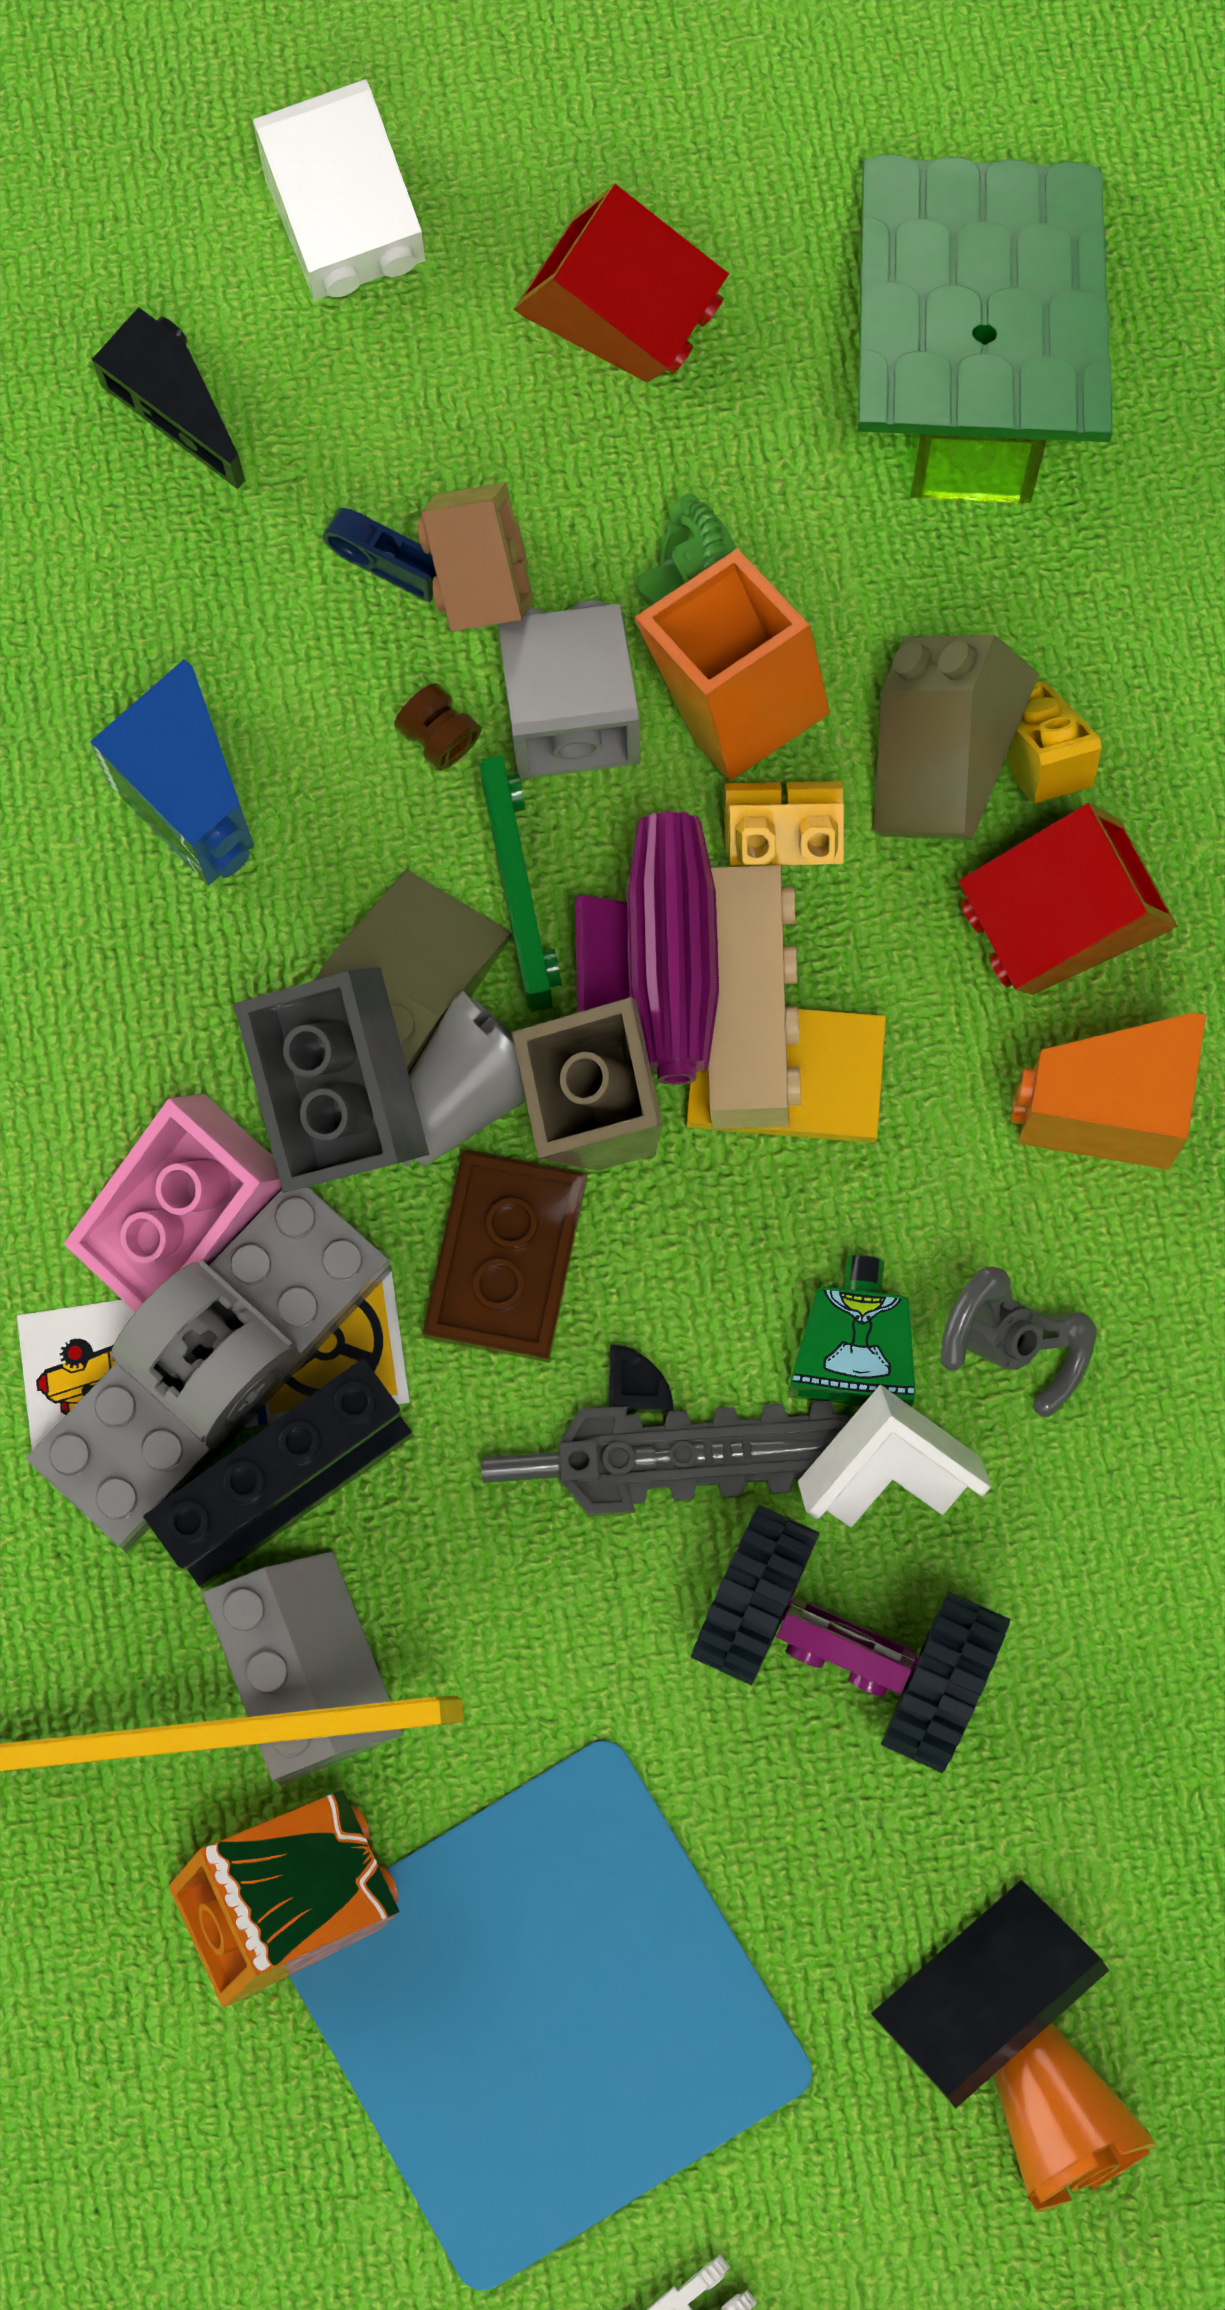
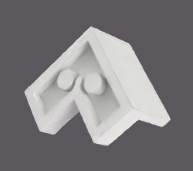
M882 1385L878 1386L798 1480L805 1510L808 1514L819 1519L827 1510L849 1527H852L892 1480L941 1515L948 1510L967 1486L982 1497L992 1487L979 1455Z

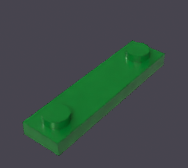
M503 755L482 758V763H479L481 782L527 1009L531 1008V1012L553 1008L551 987L562 986L555 948L544 951L542 949L515 812L526 810L519 773L507 776Z

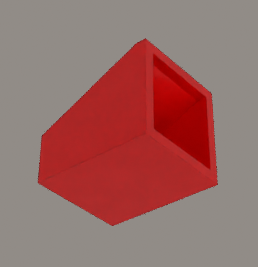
M613 184L572 218L516 304L514 310L528 320L647 383L665 371L674 374L685 362L693 349V344L687 339L697 324L701 327L705 326L721 306L724 298L717 292L729 273L617 184Z
M1090 803L1083 805L958 880L967 897L960 902L967 920L977 933L980 934L985 931L995 950L994 953L989 955V960L996 975L1005 987L1014 986L1015 990L1030 995L1037 994L1178 927L1121 820Z

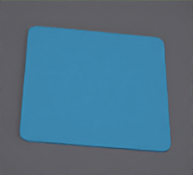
M598 1741L588 1745L389 1867L387 1870L391 1874L398 1892V1902L396 1905L400 1913L381 1930L289 1976L459 2277L466 2285L476 2290L495 2288L795 2099L807 2089L812 2076L811 2063L628 1756L620 1746L609 1741Z

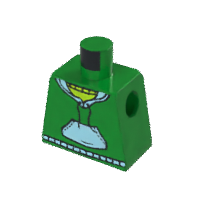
M863 1255L846 1257L843 1289L817 1287L791 1376L788 1397L862 1406L878 1386L882 1385L912 1407L915 1400V1377L909 1299L902 1295L881 1293L884 1260Z

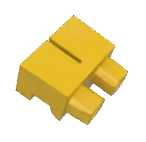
M843 781L787 782V804H781L780 782L724 783L725 847L730 866L844 864Z

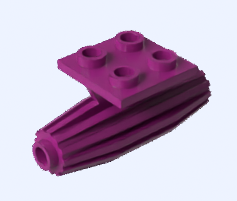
M656 812L647 817L643 816L637 822L627 902L580 895L575 898L578 1012H582L626 998H635L651 1073H657V1080L662 1084L683 1085L696 1081V1072L705 1071L709 1067L719 997L716 889L702 823L699 817L689 815L687 812Z

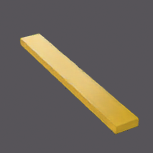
M457 1695L3 1743L0 1744V1772L464 1723L462 1698L458 1699Z

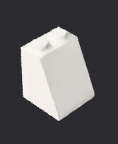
M367 79L253 119L266 184L314 301L327 296L342 297L355 291L359 285L383 276H401L413 269L416 264L425 261L422 231Z

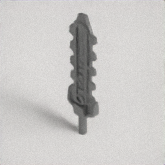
M813 1401L809 1416L788 1417L783 1404L764 1405L761 1419L739 1420L735 1407L716 1408L713 1422L691 1424L687 1411H670L667 1413L665 1426L643 1427L638 1414L626 1415L627 1406L582 1408L577 1413L561 1442L558 1443V1452L481 1457L483 1483L560 1478L561 1486L566 1489L587 1517L635 1513L633 1504L645 1503L647 1490L669 1488L674 1502L693 1500L696 1486L718 1485L722 1497L731 1498L742 1496L745 1483L766 1481L771 1495L785 1494L791 1492L793 1479H800L850 1421L851 1417L836 1414L831 1401Z

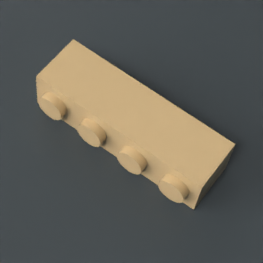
M781 865L713 867L711 870L716 889L719 997L709 1062V1096L712 1128L789 1127V1106L801 1105L800 1067H787V1045L799 1044L798 1006L786 1007L785 984H797L796 946H784L783 925L796 924L794 886L782 887Z

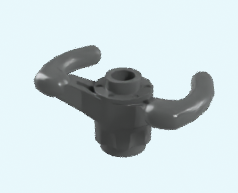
M984 1267L978 1270L963 1288L950 1312L943 1333L941 1364L948 1370L960 1369L964 1365L967 1349L1004 1369L1018 1370L1029 1364L1039 1350L1068 1346V1352L1061 1368L1051 1383L1034 1399L1033 1408L1035 1412L1041 1417H1050L1070 1398L1082 1380L1092 1357L1097 1328L1092 1319L1083 1312L1038 1314L1034 1310L1019 1304L1012 1299L1011 1279L1006 1271L998 1267Z

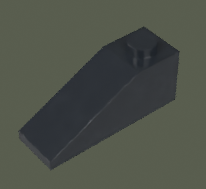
M138 307L92 358L100 386L236 489H239L245 482L239 455L186 345L188 340L185 334L169 319L161 316L156 320Z

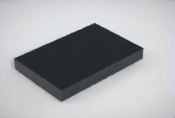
M1021 1879L871 2014L884 2031L956 2109L1101 1979L1109 1969L1102 1958Z

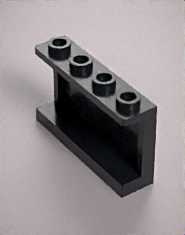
M362 1358L143 1515V1518L177 1566L183 1570L187 1569L198 1586L204 1589L413 1438L414 1435L400 1416L401 1410L399 1405L367 1361Z

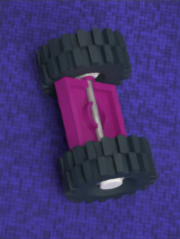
M758 1505L719 1586L716 1597L694 1645L691 1658L752 1686L783 1620L776 1638L789 1643L785 1652L793 1658L817 1668H823L825 1661H829L850 1671L847 1680L856 1687L871 1694L884 1697L887 1689L900 1694L901 1696L891 1716L881 1745L943 1774L954 1755L956 1747L961 1741L965 1728L984 1690L988 1676L997 1659V1654L1005 1639L1011 1619L948 1591L925 1638L920 1653L916 1655L917 1651L798 1596L794 1599L793 1594L820 1532Z

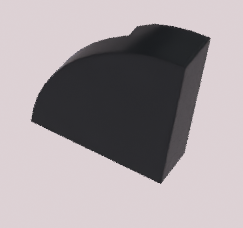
M610 1344L609 1407L627 1406V1412L668 1413L673 1411L672 1393L669 1384L659 1369L636 1350Z

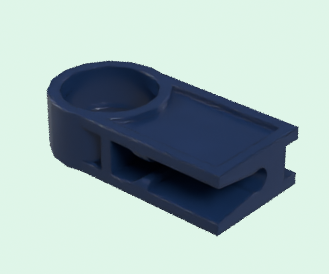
M339 508L322 535L325 544L333 552L346 561L426 602H431L433 599V578L437 576L431 553L426 554L421 544L368 518L362 513L348 508Z

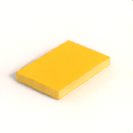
M798 1009L799 1044L787 1045V1067H800L801 1105L789 1106V1127L713 1129L710 1115L709 1067H707L703 1072H696V1081L690 1083L687 1128L876 1143L886 1016Z

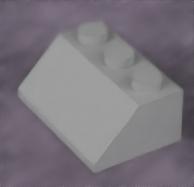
M332 1551L264 1567L202 1592L248 1717L390 1702ZM398 1729L259 1744L272 1781L281 1786L404 1735L402 1730Z

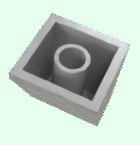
M591 600L575 604L570 610L549 613L542 609L529 608L522 620L498 624L516 769L520 779L640 764L639 714L620 604L606 605L602 601Z

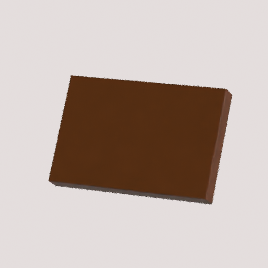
M462 1150L422 1333L425 1339L550 1362L587 1184V1174Z

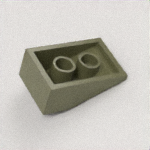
M996 635L903 637L881 690L874 831L881 837L973 839L1039 676L1031 666Z
M406 870L334 950L314 981L346 971L380 967L409 1074L454 998L462 990L470 998L472 997L512 935L510 931Z

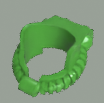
M686 494L670 507V518L661 544L660 563L658 566L637 577L636 589L649 606H652L736 549L722 521L708 505L701 502L695 495ZM691 530L693 537L689 539V533Z

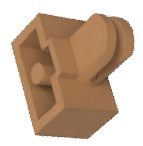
M507 483L435 494L422 510V516L418 519V535L423 551L426 554H432L437 575L433 578V596L438 611L440 613L446 612L450 631L522 620L533 604L534 597L526 568L528 563L518 519L513 513Z

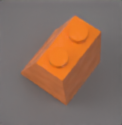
M738 548L635 616L637 626L695 743L729 781L830 714L810 624Z
M1193 1012L1042 1049L1034 1069L1023 1068L1020 1084L1015 1089L1010 1122L1021 1124L1018 1144L1169 1170L1188 1139L1206 1015Z

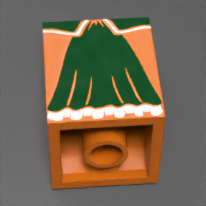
M343 1790L200 1849L168 1885L222 2008L230 2006L381 1930L400 1913L396 1905L398 1902V1892L395 1882L385 1867L378 1866L368 1844L370 1835L367 1822L362 1812L356 1806H350Z

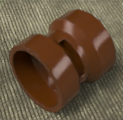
M437 683L428 685L415 694L404 705L394 722L395 728L407 740L417 741L424 748V758L439 771L447 769L459 761L473 747L481 733V726L469 714L458 713L452 706V697Z

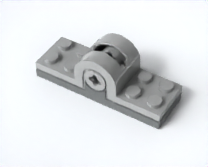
M309 1187L283 1193V1190H281L209 1266L203 1260L185 1266L167 1279L147 1298L126 1323L113 1345L110 1356L116 1362L115 1365L25 1459L116 1545L127 1553L150 1528L143 1515L198 1477L256 1414L393 1271L389 1260Z

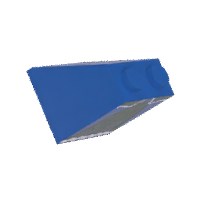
M183 659L93 738L90 743L109 785L209 886L220 875L222 878H227L237 872L249 858L250 852L248 850L254 844L194 669Z

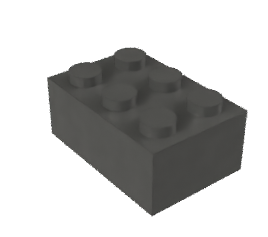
M380 967L346 971L233 1003L283 1193L430 1155Z

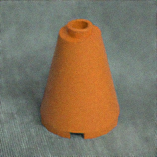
M1053 2022L993 2075L1026 2193L1035 2212L1047 2211L1072 2201L1066 2189L1068 2186L1072 2192H1075L1087 2186L1092 2191L1145 2158L1150 2153L1148 2148L1155 2147L1156 2145L1146 2127Z

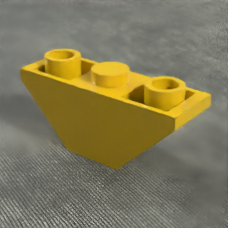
M1038 680L1035 683L1007 752V758L1016 784L1034 804L1094 787L1102 750L1100 736L1046 681L1040 682Z

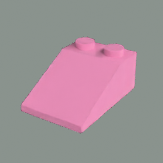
M206 1094L169 1098L69 1235L64 1245L136 1312L157 1288L185 1266L201 1260L209 1266L282 1190L274 1157Z

